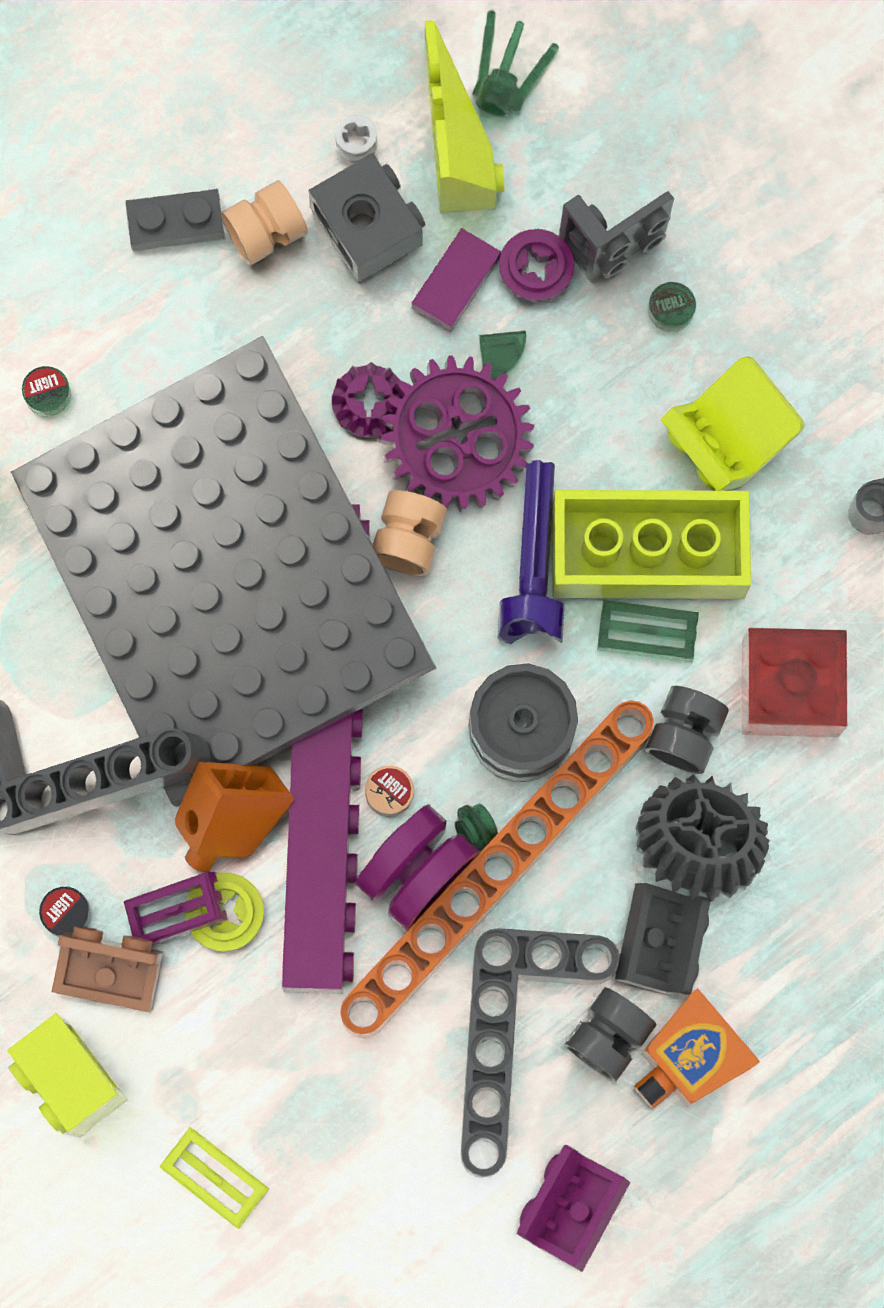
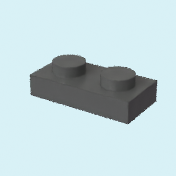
M218 189L125 200L132 251L225 239Z

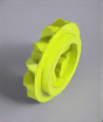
M229 872L216 873L218 882L214 883L215 890L221 891L223 899L219 903L225 905L229 900L232 901L238 895L239 897L235 901L236 905L233 911L242 924L239 926L235 922L232 924L225 920L221 925H217L214 930L211 929L213 927L211 925L190 933L201 945L218 952L241 949L258 934L264 919L263 901L257 888L243 876ZM201 887L192 890L187 901L202 896ZM206 906L185 913V920L206 914Z

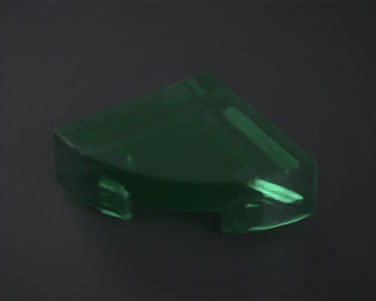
M526 330L479 335L481 365L483 368L488 362L492 364L490 378L496 380L502 374H508L516 367L524 354Z

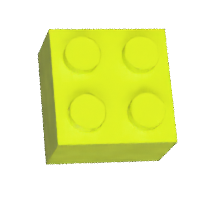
M57 1012L7 1050L15 1061L8 1066V1069L25 1091L29 1090L32 1094L39 1093L45 1102L38 1109L56 1132L60 1131L62 1134L68 1132L81 1137L128 1100L70 1022Z

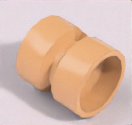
M279 180L255 192L254 202L250 203L246 200H241L220 212L229 236L249 265H253L274 253L275 243L286 246L308 233L306 223L289 191Z
M400 490L389 491L381 516V520L386 527L377 530L373 542V547L383 566L387 569L412 576L428 575L436 550L431 539L440 536L448 511L447 508L438 501L417 493Z

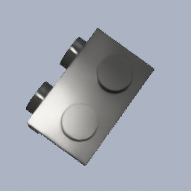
M635 883L615 980L662 994L690 995L699 974L698 960L703 936L709 925L708 912L710 900L701 895L691 900L690 896L677 892L672 894V891L652 884Z

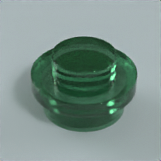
M480 803L472 807L466 804L458 808V820L454 823L457 834H462L481 852L498 834L491 814Z

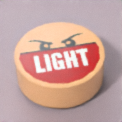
M383 766L376 769L366 781L365 796L367 803L373 811L382 816L392 817L403 813L409 808L414 797V785L411 777L406 771L396 766Z

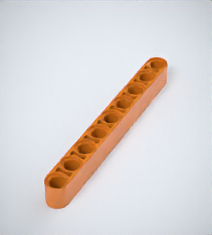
M629 700L616 706L346 996L341 1005L340 1014L343 1025L350 1034L365 1039L379 1033L645 746L654 725L652 712L646 705L639 701ZM626 716L635 717L641 722L643 733L636 737H627L618 729L617 721ZM593 751H600L607 755L611 767L605 772H593L585 764V755ZM561 786L570 787L577 794L578 802L571 808H560L552 800V791ZM525 822H536L544 829L545 838L540 843L527 844L519 837L518 828ZM502 857L511 864L512 873L504 880H493L486 874L484 865L491 858ZM470 893L475 896L479 903L477 912L468 917L456 914L451 908L450 903L457 894ZM426 929H437L444 935L446 943L440 951L426 953L418 946L417 938ZM403 965L411 972L412 980L407 987L401 990H393L386 986L383 981V975L390 966ZM367 1001L377 1008V1018L370 1026L359 1027L349 1019L350 1009L357 1002Z

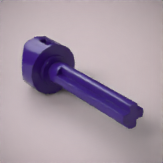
M532 460V463H527L519 595L504 598L499 602L497 638L499 641L507 644H513L528 634L546 633L558 642H563L565 605L558 600L546 597L548 591L555 464L552 462L544 463L541 460Z

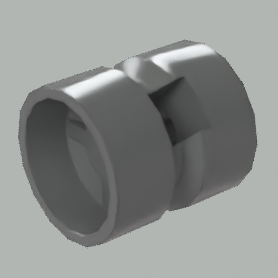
M678 685L671 686L660 712L665 721L656 723L645 751L653 758L676 769L694 774H703L714 749L709 739L719 736L729 712L728 707L719 700L700 691ZM684 723H685V724H688V725L692 726V728H688V727H686V726H683V724H684Z
M604 987L588 1010L591 1020L589 1022L580 1021L564 1043V1046L592 1069L609 1080L617 1082L632 1060L629 1051L631 1047L640 1048L657 1024L648 1014L612 989Z

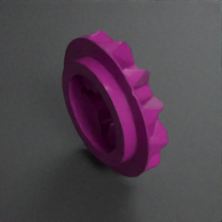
M544 229L522 231L513 236L505 244L501 252L499 269L502 283L507 285L515 298L523 297L529 299L533 304L539 300H554L560 292L568 288L573 276L574 258L572 251L560 236ZM528 251L539 263L550 261L544 268V281L535 272L523 273L529 265Z
M372 362L364 366H352L341 378H337L332 394V408L337 421L348 432L360 437L374 438L391 432V428L383 426L379 421L382 415L395 414L385 405L388 397L402 399L395 388L400 379L393 373L390 367L383 368L376 366ZM368 383H372L377 397H383V401L375 402L374 409L371 410V417H367L364 403L356 400L357 396H364Z

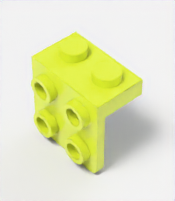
M750 356L738 359L693 403L672 407L660 419L668 429V437L673 445L682 452L687 453L698 467L697 474L704 484L716 491H729L742 487L804 429V421L756 360Z

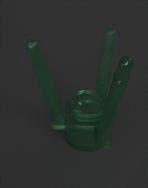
M489 10L484 27L478 79L472 95L477 97L475 104L481 110L494 116L508 117L511 109L514 111L521 110L526 95L559 50V45L557 43L550 45L518 88L516 85L518 78L509 72L524 29V23L517 21L499 69H493L491 74L488 75L496 18L495 11Z

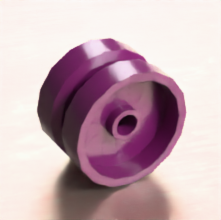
M429 804L420 808L384 841L355 881V885L373 902L386 898L402 885L389 904L388 916L406 932L480 853V850L462 834L448 838L434 851V847L445 833L447 820Z

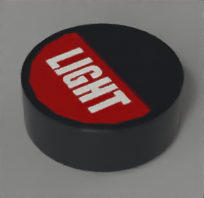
M67 886L57 887L49 891L42 899L39 908L42 924L50 933L58 937L65 932L73 933L74 926L86 927L91 915L90 905L85 896L78 890Z

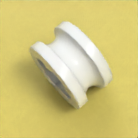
M360 115L347 116L336 127V148L343 159L356 163L376 151L377 132L375 125L368 118ZM356 131L358 136H364V145L357 147L354 142H348V133Z

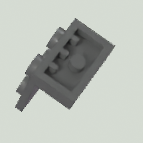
M669 191L663 193L607 231V222L600 210L593 204L588 206L578 194L563 204L559 236L568 244L575 263L590 282H593L601 275H604L605 278L612 277L626 266L628 257L640 249L644 253L649 252L665 239V232L671 219L670 214L674 197Z

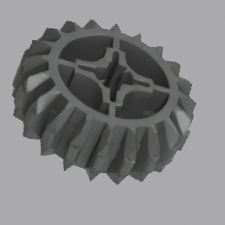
M694 774L686 779L685 783L674 777L667 787L659 785L653 792L652 797H649L644 802L640 812L641 816H639L635 827V835L638 836L636 851L644 854L643 868H657L655 872L656 882L666 879L672 882V894L680 888L689 890L691 900L697 897L700 892H704L711 902L719 896L720 892L726 897L731 898L733 894L737 893L738 888L745 890L752 883L754 877L760 874L764 866V858L769 850L768 844L770 841L766 838L768 823L759 820L761 817V807L747 806L749 802L748 793L737 796L732 792V782L724 787L715 785L713 775L705 783H700ZM679 818L677 823H668L674 819ZM737 851V853L729 857L719 858V856H725L727 852Z

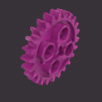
M450 355L446 359L444 369L442 370L434 359L429 360L427 363L428 375L426 376L417 368H413L409 373L413 386L400 380L395 388L402 399L388 397L385 405L395 414L382 415L379 421L383 426L391 428V432L380 436L379 443L392 445L393 448L383 457V462H398L399 467L392 475V479L396 480L407 476L410 481L405 491L413 492L419 487L424 490L423 496L432 498L434 495L439 497V503L446 508L451 499H456L460 512H464L467 509L469 498L471 497L479 508L486 505L487 491L497 500L504 495L500 481L513 487L518 482V479L510 469L523 471L526 469L527 462L518 454L530 452L533 449L534 444L522 439V435L532 432L534 424L521 422L520 418L530 410V406L515 405L513 401L522 390L515 388L507 392L503 388L508 378L506 373L493 380L490 378L491 363L488 362L480 372L474 371L473 357L469 356L463 367L457 368L453 355ZM465 393L477 396L482 404L481 412L472 415L463 411L459 405V396ZM423 408L431 410L437 417V427L433 430L420 428L415 422L414 412ZM492 417L496 420V424L493 426L482 427L468 432L462 439L461 444H459L456 437H453L424 450L417 448L418 442L444 436L452 427V424H454L457 430H462L487 418ZM484 437L493 440L498 447L497 458L485 459L481 457L476 451V440ZM435 453H444L451 457L454 462L453 473L442 475L434 471L431 466V456Z

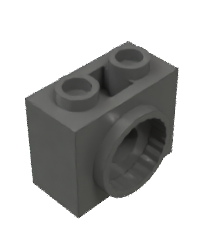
M374 153L308 190L311 210L331 239L333 247L341 255L358 283L421 247L422 228L425 227V221L417 206L412 201L406 204L397 191L401 189V185L389 164L381 166ZM359 214H366L373 219L369 225L364 227L353 225L350 222L354 216Z

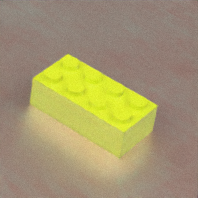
M554 491L552 507V598L745 599L751 587L749 491Z

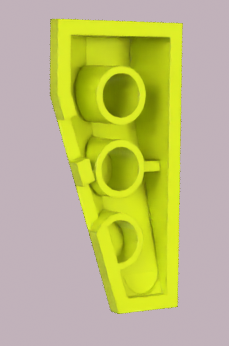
M425 21V50L440 213L495 209L496 192H504L503 164H494L492 145L435 21Z

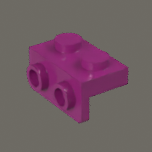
M565 1144L560 1153L553 1156L547 1164L544 1172V1182L535 1199H531L523 1208L517 1235L535 1247L583 1272L631 1182Z

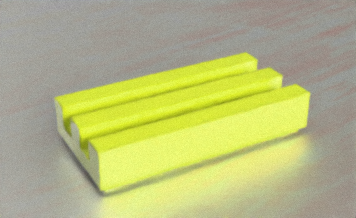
M192 1127L187 1129L159 1166V1168L237 1229L241 1228L247 1217L270 1189ZM193 1141L255 1191L249 1198L189 1152L186 1149ZM179 1157L242 1206L239 1212L235 1214L175 1167L174 1164Z

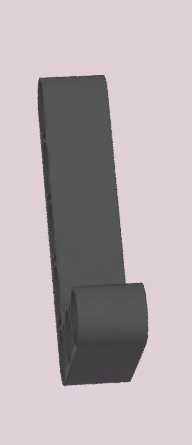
M0 700V805L4 800L7 803V814L0 821V833L19 834L190 779L199 762H209V746L199 735L174 728L164 729L26 774L12 713L8 705L3 700ZM184 742L186 755L184 760L177 765L174 760V752L179 743ZM139 757L141 769L136 778L132 779L129 768L134 758ZM94 771L96 784L94 789L88 793L85 782L87 776ZM49 786L52 797L49 804L44 807L42 804V794L45 788Z
M496 928L484 932L477 940L473 958L460 1151L461 1163L472 1176L488 1178L495 1175L504 1165L507 1156L518 980L582 985L603 984L614 974L620 960L617 947L607 937ZM492 941L503 942L509 948L511 958L504 965H490L486 962L482 953L486 944ZM545 944L554 947L559 953V964L553 969L548 970L538 967L532 957V952L536 947ZM590 948L601 949L608 956V969L602 973L590 972L582 962L583 953ZM491 990L502 993L507 1000L505 1012L499 1016H490L484 1013L479 1006V998L483 993ZM485 1040L496 1041L504 1050V1059L496 1066H485L476 1057V1047ZM481 1090L493 1091L501 1101L500 1111L493 1117H482L473 1109L472 1099ZM477 1141H489L495 1146L498 1158L492 1167L487 1169L477 1168L470 1161L469 1149Z

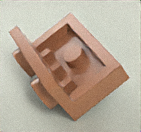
M74 926L73 933L65 932L59 935L58 946H60L51 990L52 993L146 1012L151 1011L163 951L151 949L153 941L133 936H123L122 943L103 940L104 931L83 926Z

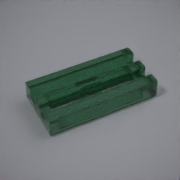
M603 600L597 650L692 663L699 612ZM611 615L685 624L686 629L610 620ZM611 631L685 641L684 648L609 639L608 634Z

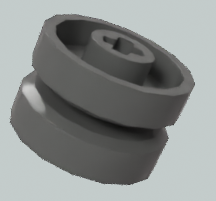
M529 663L505 666L489 675L475 692L468 723L471 747L480 763L498 777L516 782L538 780L555 771L570 752L578 724L576 700L566 682L547 668ZM521 716L529 718L531 722L529 727L520 728L515 724L514 720L519 722Z

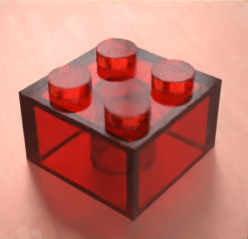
M748 628L742 640V735L839 737L847 727V630Z

